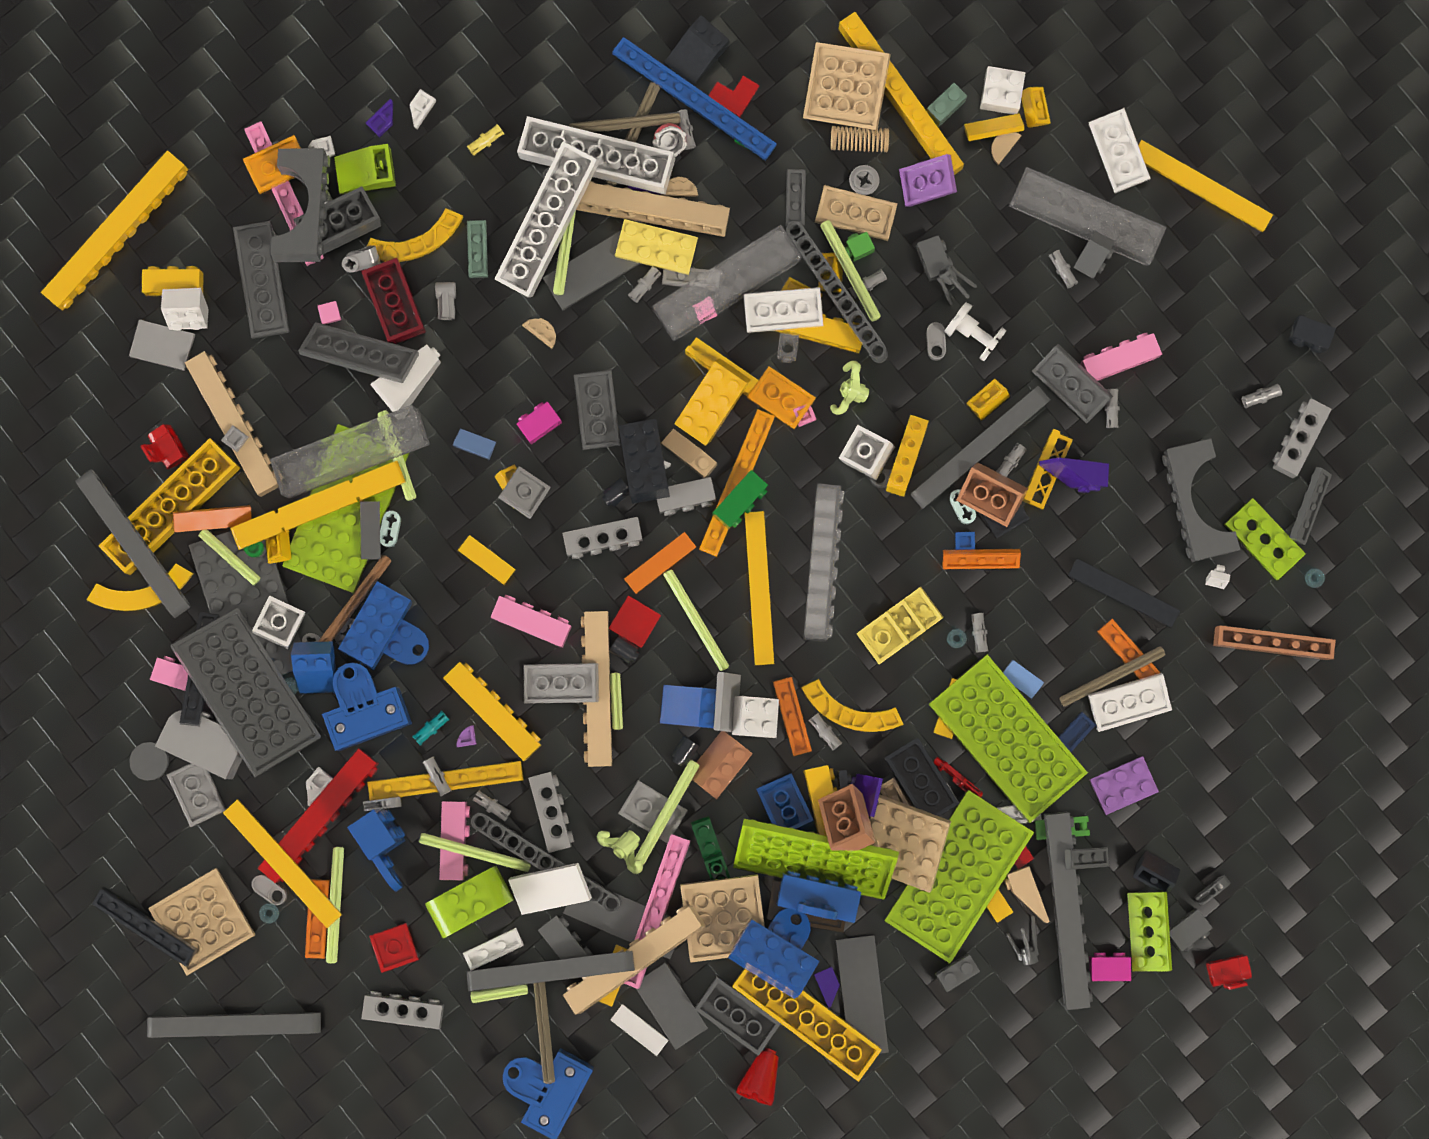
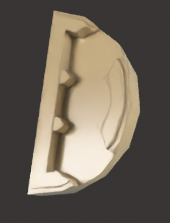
M1014 132L999 135L995 138L991 146L993 161L997 165L1002 162L1020 139L1021 134Z
M676 177L669 180L665 195L669 197L698 196L696 186L687 178Z
M540 318L527 320L522 324L525 329L553 349L556 342V334L553 326L548 321Z

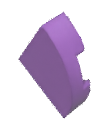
M474 725L465 728L457 739V747L477 744Z

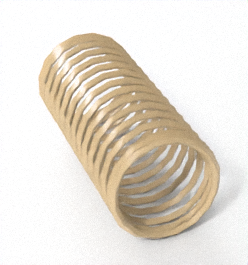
M832 126L831 150H836L838 133V150H840L842 136V150L844 151L847 133L848 151L851 132V151H853L854 134L855 151H857L858 136L859 151H861L864 133L865 152L868 133V152L870 151L871 134L872 152H874L875 136L876 152H878L881 132V153L883 149L884 153L888 152V128H884L882 134V128L879 129V132L878 129L875 131L866 129L865 133V128H862L861 132L859 127L858 130L856 127L853 130L850 127L848 133L847 126L845 131L843 126L841 130L839 126L837 128Z

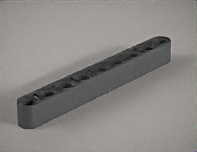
M798 221L790 222L786 227V232L791 242L872 360L876 363L884 362L888 357V352L882 340L803 225ZM795 229H800L799 234L792 235ZM803 245H811L809 249L802 250ZM821 259L819 264H812L813 260ZM825 274H831L828 280L822 279ZM835 289L842 290L838 295L832 294ZM845 304H852L849 310H843ZM855 319H862L860 325H853ZM866 334L873 335L868 341L863 339ZM882 349L883 353L881 355H874L875 350Z
M1037 386L910 495L924 509L1051 399Z
M90 469L76 479L75 482L168 612L176 618L189 609L191 605L97 474Z
M477 813L471 819L474 829L541 871L568 865L488 814ZM483 816L486 820L483 827L477 825V818ZM496 826H499L502 830L500 837H495L493 834V829ZM513 836L518 839V845L514 848L509 844V840ZM528 847H532L535 850V854L531 858L526 856L525 853ZM544 857H549L551 860V865L548 868L542 865ZM583 874L590 894L591 890L595 887L601 892L600 897L597 899L592 897L590 899L591 902L607 912H616L621 908L622 900L618 895ZM610 898H614L617 901L615 909H611L607 905Z
M633 951L467 971L466 973L468 991L635 971Z
M321 1012L147 1017V1037L321 1033Z

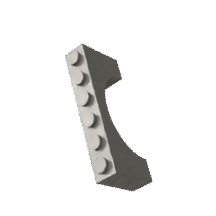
M324 148L278 149L277 167L281 175L295 177L305 184L308 189L309 202L303 219L294 229L283 235L272 236L270 254L274 262H321V255L324 254L322 237H325L323 219H326L327 215L324 203L328 200L325 188L326 184L329 183L327 167L330 166V157L326 154Z
M1212 439L1166 449L1163 452L1162 461L1164 466L1168 468V483L1172 484L1174 492L1171 494L1173 502L1177 503L1178 510L1176 514L1178 521L1182 522L1183 529H1181L1183 540L1187 541V557L1191 558L1192 562L1239 551L1240 546L1236 531L1222 532L1208 526L1198 516L1192 503L1191 486L1195 473L1203 463L1216 457Z

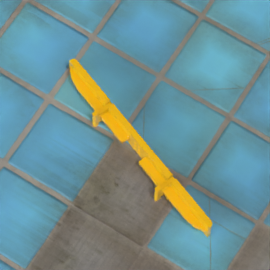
M398 461L352 478V483H350V480H347L278 508V513L271 511L230 528L238 550L283 532L282 529L285 530V533H288L292 528L358 502L357 499H359V502H364L366 498L406 483Z

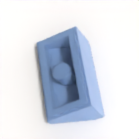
M460 429L453 446L490 460L496 442Z
M1011 660L1003 671L1010 682L1031 699L1044 684L1042 680L1014 660Z

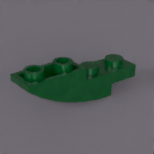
M709 816L690 822L710 880L730 878Z

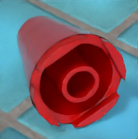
M765 1048V1051H761L759 1056L757 1055L737 1087V1094L748 1099H754L758 1103L772 1106L779 1057L776 1056V1051Z

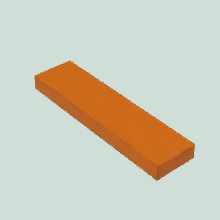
M251 506L173 512V531L184 532L234 527L251 520Z
M684 532L624 579L635 594H637L693 551L696 546Z
M1020 549L943 550L942 566L943 569L1020 568L1021 551Z
M1113 619L1097 631L1125 664L1144 655ZM1150 663L1133 673L1139 679L1159 674L1160 672Z
M792 677L774 681L777 699H779V706L793 756L811 752V745Z
M311 879L329 899L330 880ZM308 908L305 958L325 959L327 928Z

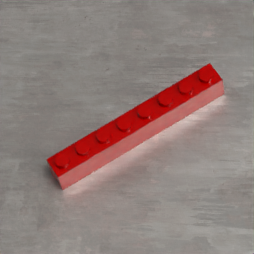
M359 748L278 843L297 865L303 859L301 855L313 848L315 845L313 841L317 836L322 837L328 830L326 827L330 821L334 822L340 816L339 810L343 806L346 808L353 800L351 796L355 791L360 792L365 786L364 781L368 776L371 778L377 772V765L379 763L363 749ZM266 860L258 867L274 883L284 882Z

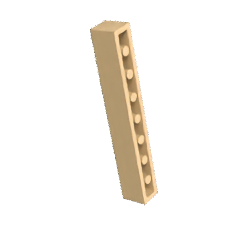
M590 181L576 210L725 237L730 208L723 205H710L702 201H688L685 198H672L668 195H655L647 191H633L630 188L622 189L609 184L600 185Z
M204 351L184 362L224 435L233 425L249 437L238 453L235 450L233 452L257 495L262 497L280 487L279 480L281 478L278 472L271 469L269 464L272 462L269 456L261 451L260 448L263 445L258 437L254 438L251 432L254 429L248 420H244L242 415L245 413L240 404L236 405L233 398H235L232 389L230 387L227 388L224 384L226 378L221 371H217L215 367L217 362L213 355H208Z
M608 611L584 612V616L581 617V628H585V636H581L582 647H585L582 663H598L599 702H583V705H587V713H583V723L587 724V732H584V744L588 743V751H584V762L588 763V767L612 766Z
M686 905L676 911L677 915L672 919L670 916L660 922L662 926L657 929L652 928L645 933L646 937L642 940L638 938L629 944L630 948L626 951H633L635 971L582 977L583 981L578 985L575 982L567 987L568 992L563 994L575 1015L587 1010L704 928L706 925L693 906L687 907Z

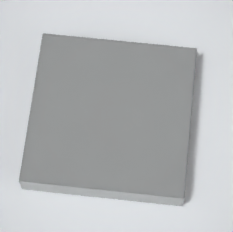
M518 466L498 498L530 519L551 487Z

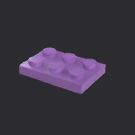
M949 154L899 169L905 206L907 207L957 192L951 155Z
M1143 756L1089 779L1105 815L1159 792Z

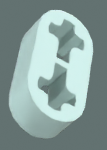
M954 490L949 497V501L958 519L963 524L972 523L976 518L975 510L964 504L961 506L958 501L955 502L953 500L955 494L959 495L961 490ZM962 508H965L967 513H972L970 516L971 520L963 519L964 511Z
M388 511L383 516L380 529V543L385 547L394 546L398 539L401 517L395 511ZM394 515L397 521L392 523V528H389L390 522L387 521V518H391ZM390 530V536L393 538V541H389V543L386 544V540H384L383 537L387 536L388 531Z

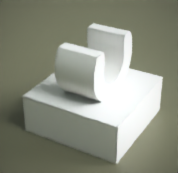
M1217 564V568L1211 570L1207 576L1205 585L1224 589L1230 580V574L1224 573L1225 566Z

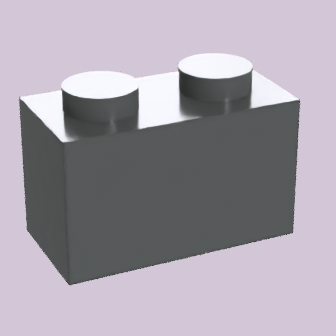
M1094 230L1073 268L1091 278H1094L1097 272L1101 274L1106 265L1104 263L1105 258L1109 260L1114 252L1112 246L1115 241Z
M939 235L917 243L916 249L929 282L939 277L938 272L942 267L953 265L951 258L946 256V244L944 240H940Z
M1194 908L1169 927L1170 940L1179 951L1185 950L1187 952L1195 946L1194 942L1199 938L1202 940L1210 934L1209 931L1212 929V926L1200 910Z
M967 953L936 972L935 975L945 991L948 992L979 973L980 970L970 954Z

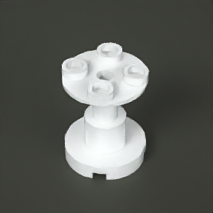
M965 302L944 332L949 337L955 330L967 338L970 335L987 347L980 356V359L985 361L991 353L988 349L992 351L998 343L996 338L1001 339L1007 330L1002 327L993 338L977 326L979 324L978 321L968 315L972 305Z

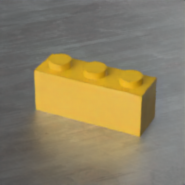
M151 266L148 269H142V293L146 296H162V289L201 288L203 292V272L198 267L187 266L186 269H179V267L169 266L167 269H160L159 267Z

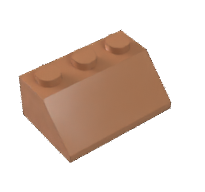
M977 462L971 468L956 501L1008 527L1020 507L1028 488Z
M721 731L696 762L699 764V768L692 780L717 799L753 753L729 734Z
M853 784L818 800L831 850L858 851L876 843L863 794Z

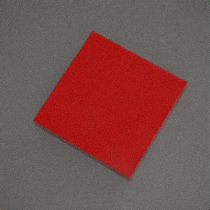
M628 596L609 629L642 648L661 615Z
M407 923L369 936L381 973L419 960Z

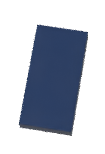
M1080 712L1058 738L1072 752L1096 724L1083 712Z

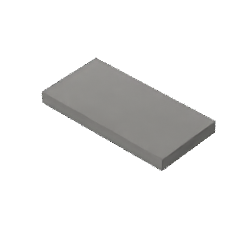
M598 663L524 665V703L599 702Z

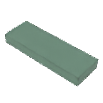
M486 220L467 221L469 278H487Z

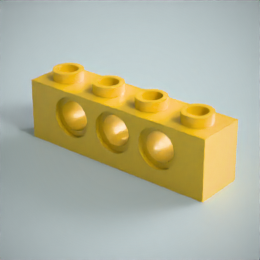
M910 415L887 484V492L905 496L927 430L928 420Z

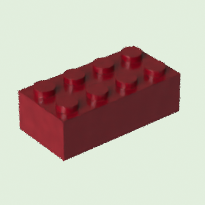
M398 258L361 271L389 343L396 344L426 332Z

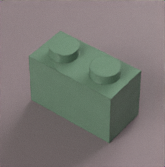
M953 83L926 111L937 127H939L965 103L967 95Z

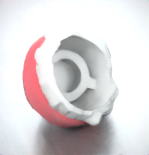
M663 124L654 134L653 146L654 148L674 152L676 157L687 146L686 133L676 124Z

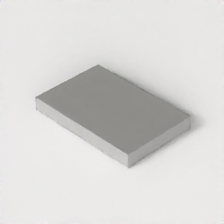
M139 320L129 356L186 371L187 366L184 362L189 360L195 334L182 330H169L166 326Z
M725 672L717 673L714 716L715 731L732 732L735 696L740 695L741 675Z
M190 763L167 774L190 827L226 810L209 771Z
M638 780L618 814L650 832L668 798ZM677 805L659 839L666 843L669 842L671 834H674L688 811L687 809Z

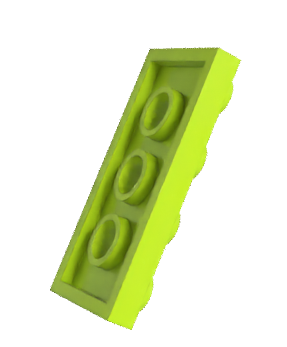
M1253 498L1224 524L1230 532L1236 531L1237 539L1276 580H1279L1306 554ZM1249 520H1253L1256 523L1254 531L1247 528ZM1262 534L1269 536L1270 541L1267 545L1262 544L1260 541ZM1275 548H1280L1283 552V556L1280 559L1273 555Z
M1167 892L1127 893L1132 970L1172 971ZM1146 907L1152 909V916L1150 918L1144 913ZM1148 926H1150L1154 931L1152 937H1149L1146 934V928ZM1149 946H1152L1155 949V954L1153 957L1149 956L1147 953V948Z

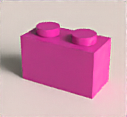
M541 402L534 407V412L529 415L526 413L518 419L517 426L531 445L562 423L548 402L545 404Z
M1103 952L1094 953V956H1089L1091 981H1131V957L1125 956V953L1115 952L1113 956H1106V953Z

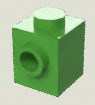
M867 232L860 235L855 233L849 236L845 244V249L853 262L874 253L875 250Z

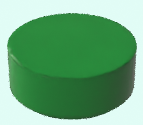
M260 541L245 547L244 551L252 558L260 557L264 552V544Z

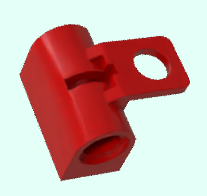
M167 424L161 425L147 436L152 444L141 445L143 452L150 462L162 461L167 469L176 467L190 457L172 426Z
M1244 954L1206 963L1209 979L1213 987L1223 985L1224 988L1229 990L1248 986L1247 982L1243 980L1252 978L1248 956Z

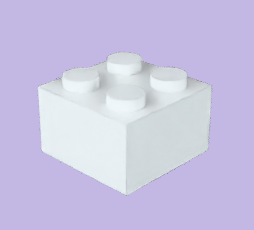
M988 66L985 73L980 109L1013 115L1017 114L1020 109L1025 72Z
M201 288L162 289L161 310L169 330H199L207 328L208 306Z
M857 425L839 459L846 465L877 480L895 446L890 441Z
M269 596L252 632L289 649L305 616V612Z
M735 696L732 735L776 738L779 699Z

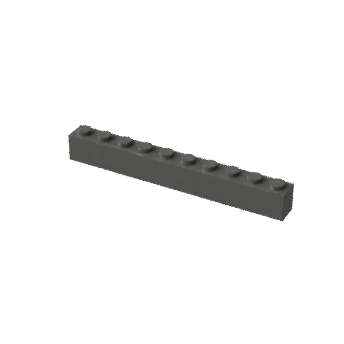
M1067 811L1045 813L1044 823L1064 1007L1066 1010L1090 1008V1002H1093L1092 991L1088 990V983L1091 982L1090 972L1086 971V963L1089 962L1087 951H1084L1086 934L1082 932L1081 925L1084 924L1083 912L1080 913L1079 906L1082 905V895L1078 893L1077 887L1080 885V876L1076 874V869L1066 870L1065 850L1076 847L1075 835H1072L1071 827H1074V819Z

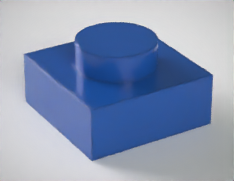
M955 532V550H975V532Z

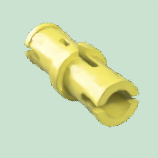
M496 124L485 134L481 133L478 139L467 145V148L475 156L486 146L490 147L493 141L504 135V132Z

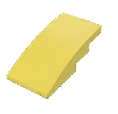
M920 587L856 634L878 664H881L944 617L923 588Z

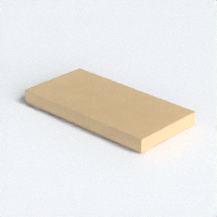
M824 185L815 223L822 224L824 221L830 220L834 228L858 234L867 232L870 237L888 241L897 203Z

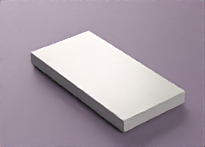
M1124 108L1088 122L1114 193L1151 179Z
M820 287L744 294L747 333L823 326Z
M1162 673L1088 694L1098 732L1172 710Z
M579 863L514 876L508 880L522 915L590 901L592 898Z

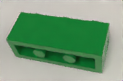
M750 470L713 511L712 515L728 529L731 526L735 528L742 521L740 516L744 512L748 514L755 506L753 504L757 497L761 499L768 492L765 489L768 484Z

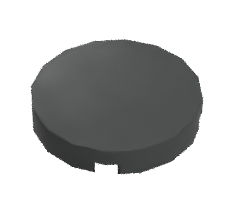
M142 743L131 753L129 759L130 768L139 779L146 781L156 780L164 775L169 766L167 752L155 747L156 743Z

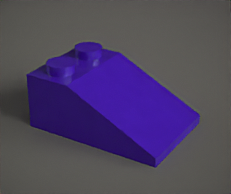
M1060 457L1039 461V466L1070 488L1078 489V492L1089 493L1090 491H1100V488L1108 487L1109 464Z
M856 774V777H852L851 784L863 794L868 816L874 817L883 779Z

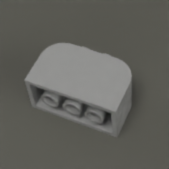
M181 711L172 714L168 718L155 747L224 779H233L242 761V757L218 720L213 719L215 715L206 711L202 712L200 727L180 725Z

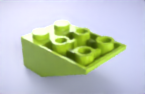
M388 144L369 146L334 157L340 194L349 193L361 186L365 191L396 186L392 154Z

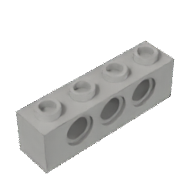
M1312 398L1301 404L1298 410L1300 412L1298 419L1295 418L1291 423L1290 429L1292 431L1290 435L1284 437L1281 443L1283 448L1281 452L1276 453L1273 459L1275 463L1273 469L1291 478L1298 476L1332 410L1331 408ZM1306 416L1312 419L1313 424L1311 426L1306 424ZM1297 433L1304 436L1303 442L1297 440ZM1288 450L1295 452V459H1291L1288 456Z
M638 517L562 533L567 556H572V559L582 558L585 553H591V555L601 554L602 550L608 548L610 551L619 550L622 545L627 544L628 547L640 545L639 542L643 541ZM620 530L627 532V537L623 540L617 538V532ZM601 534H606L609 539L607 543L601 544L598 542V537ZM582 538L590 540L588 547L582 548L579 546Z
M548 772L529 777L548 853L572 847L571 843L574 842L572 831L567 830L566 824L569 823L567 813L562 811L561 805H564L562 794L557 792L556 786H559L557 775ZM546 787L552 790V796L548 799L542 796V790ZM554 806L557 809L555 817L548 816V807ZM554 825L561 826L562 834L560 836H555L552 833Z
M370 991V994H366L364 997L361 1019L440 1029L444 1004H441L440 1000L428 999V1002L420 1001L421 998L415 996L403 999L399 994H390L388 997L382 996V992ZM381 1002L388 1004L389 1010L387 1012L380 1010L379 1005ZM401 1004H404L408 1007V1013L406 1015H403L399 1012V1006ZM419 1007L427 1009L428 1014L426 1017L419 1016Z

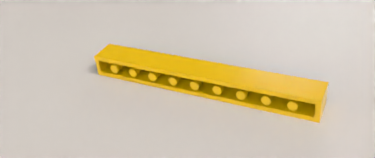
M856 12L840 21L838 29L852 48L884 53ZM890 61L884 94L931 159L945 154L951 155L955 175L962 170L964 163Z
M167 150L41 293L62 311L69 308L76 295L81 294L85 290V285L97 277L100 268L106 266L111 261V256L122 249L124 241L136 233V228L141 223L147 221L149 213L161 205V200L165 195H169L174 190V185L186 177L188 168Z

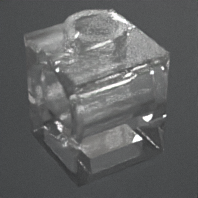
M780 333L777 359H781V362L784 363L796 361L799 335ZM784 345H791L793 351L785 353L782 347Z

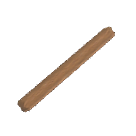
M383 555L318 642L333 641L391 563L389 557Z

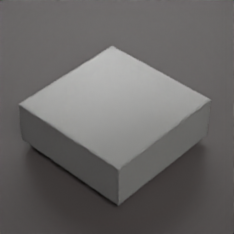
M232 425L221 441L238 453L249 437Z

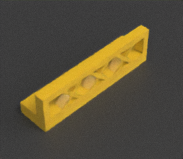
M697 337L685 349L686 355L708 370L720 358L751 379L743 392L747 397L759 381Z
M1053 429L1050 432L1039 461L1048 460L1052 456L1059 458L1058 454L1062 453L1061 458H1065L1073 439L1060 434V431ZM1057 439L1067 442L1065 448L1057 452L1055 448ZM1038 461L1023 502L1043 510L1056 477L1052 476L1048 471H1044L1045 469L1039 466ZM1048 473L1051 479L1050 484L1042 487L1040 479L1043 474ZM1041 490L1044 497L1041 504L1032 500L1034 493Z

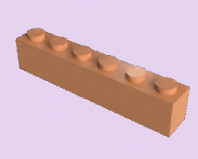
M1217 626L1215 627L1213 646L1331 660L1334 659L1336 640Z

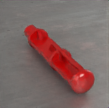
M938 757L933 760L938 770H944L953 778V782L963 791L967 792L965 790L967 789L980 798L982 797L983 792L946 761H942Z

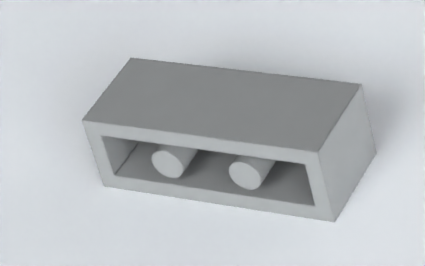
M711 477L669 486L670 497L657 499L660 514L664 513V516L676 514L675 511L683 509V512L694 510V506L701 505L702 508L713 505L712 502H716Z

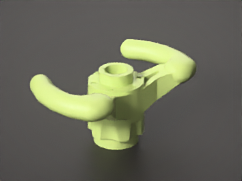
M850 361L843 366V371L848 372L852 369L851 378L844 381L840 387V392L844 399L839 408L835 404L830 406L832 413L836 415L845 413L852 401L857 403L865 402L869 395V389L860 383L859 372L861 365L857 361Z
M608 831L598 832L597 841L601 846L614 849V854L620 859H625L628 870L633 874L642 872L643 864L641 860H634V850L639 846L640 838L633 831L625 832L620 838H609L610 832Z

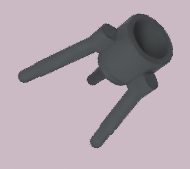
M945 265L938 272L939 277L937 280L941 284L950 305L953 302L945 284L952 285L954 283L967 299L970 297L958 283L956 276L972 287H977L975 283L956 270L953 265Z
M1034 915L1031 916L1033 948L1032 946L1029 947L1024 928H1021L1025 948L1021 949V952L1011 935L1006 933L1009 942L1017 954L1018 960H1022L1024 966L1038 962L1037 956L1039 952L1037 949Z

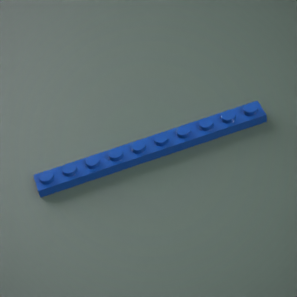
M623 37L613 50V55L653 83L659 85L663 90L765 161L777 146V143Z

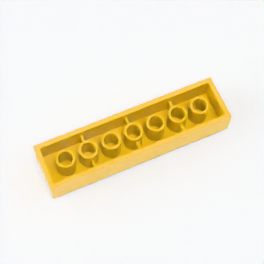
M209 438L128 518L154 553L174 533L173 512L198 510L240 467L214 440ZM112 533L99 545L124 573L131 575L137 569Z
M745 968L732 985L734 989L858 1082L882 1050L880 1046L804 989L796 999H793Z

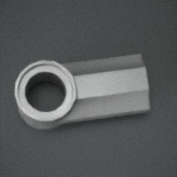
M436 282L435 293L436 299H438V319H455V282Z

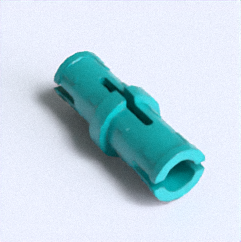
M440 711L437 716L430 722L427 721L425 726L412 737L417 740L416 742L419 745H422L426 739L432 734L435 735L437 730L450 719L443 711Z

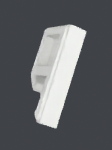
M421 89L410 103L413 124L416 129L419 128L436 103L435 98Z
M331 136L312 140L308 148H324L329 157L336 156Z
M320 767L306 781L308 806L316 800L333 779Z

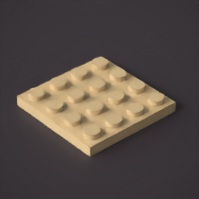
M816 42L803 118L877 130L891 54Z
M879 794L875 816L870 819L876 842L871 845L899 851L892 879L930 893L933 889L951 821Z
M218 868L148 908L156 922L198 949L189 966L185 967L180 963L186 976L255 936L253 929Z
M758 874L680 884L683 906H693L706 925L687 939L690 962L728 958L745 927L751 920L764 927Z

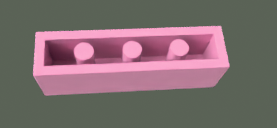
M1143 333L1137 336V340L1132 342L1128 339L1120 342L1119 347L1114 349L1112 346L1102 349V353L1098 355L1091 353L1084 356V360L1080 365L1099 381L1159 358L1162 352L1154 333L1150 335Z
M505 595L504 598L499 596L491 615L492 619L563 648L572 627L568 625V620L558 617L556 620L551 618V613L541 609L540 612L532 610L534 606L523 602L520 605L515 603L516 599L511 596Z
M164 656V659L157 658L150 680L185 691L188 673L182 664L175 663L176 659Z
M442 802L441 838L466 844V837L470 835V826L466 825L467 818H470V806H467V802ZM440 849L439 880H465V876H468L469 871L468 864H465V857L468 856Z

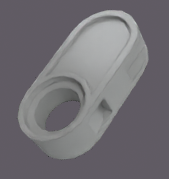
M938 322L931 323L926 330L927 353L930 359L935 361L941 360L946 354L945 329ZM934 346H939L942 349L940 356L932 354L931 349Z
M401 797L364 801L363 809L364 811L401 807Z
M259 875L253 879V890L273 905H280L286 901L287 891L278 883H274L266 875ZM279 890L282 892L283 898L281 901L273 899L272 894L274 891Z

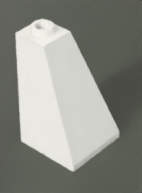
M425 345L418 350L419 356L404 383L380 377L370 384L398 419L403 417L441 363L438 359L440 354L434 347L430 349L428 345Z

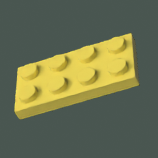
M624 219L615 257L689 275L698 237Z

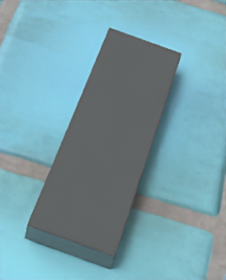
M787 169L786 226L792 221H798L803 227L805 226V169Z
M380 501L360 502L361 560L381 559Z
M1108 847L1065 850L1066 870L1109 867Z

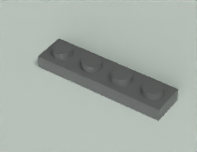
M1316 467L1308 490L1304 495L1302 506L1298 511L1295 524L1291 529L1289 538L1301 545H1306L1332 476L1323 468Z

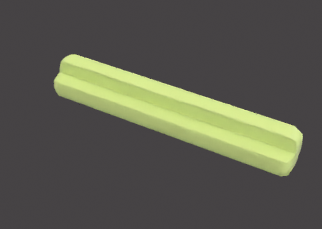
M611 673L612 727L614 730L623 729L620 673Z
M523 984L471 992L472 1003L526 995L528 994V986Z

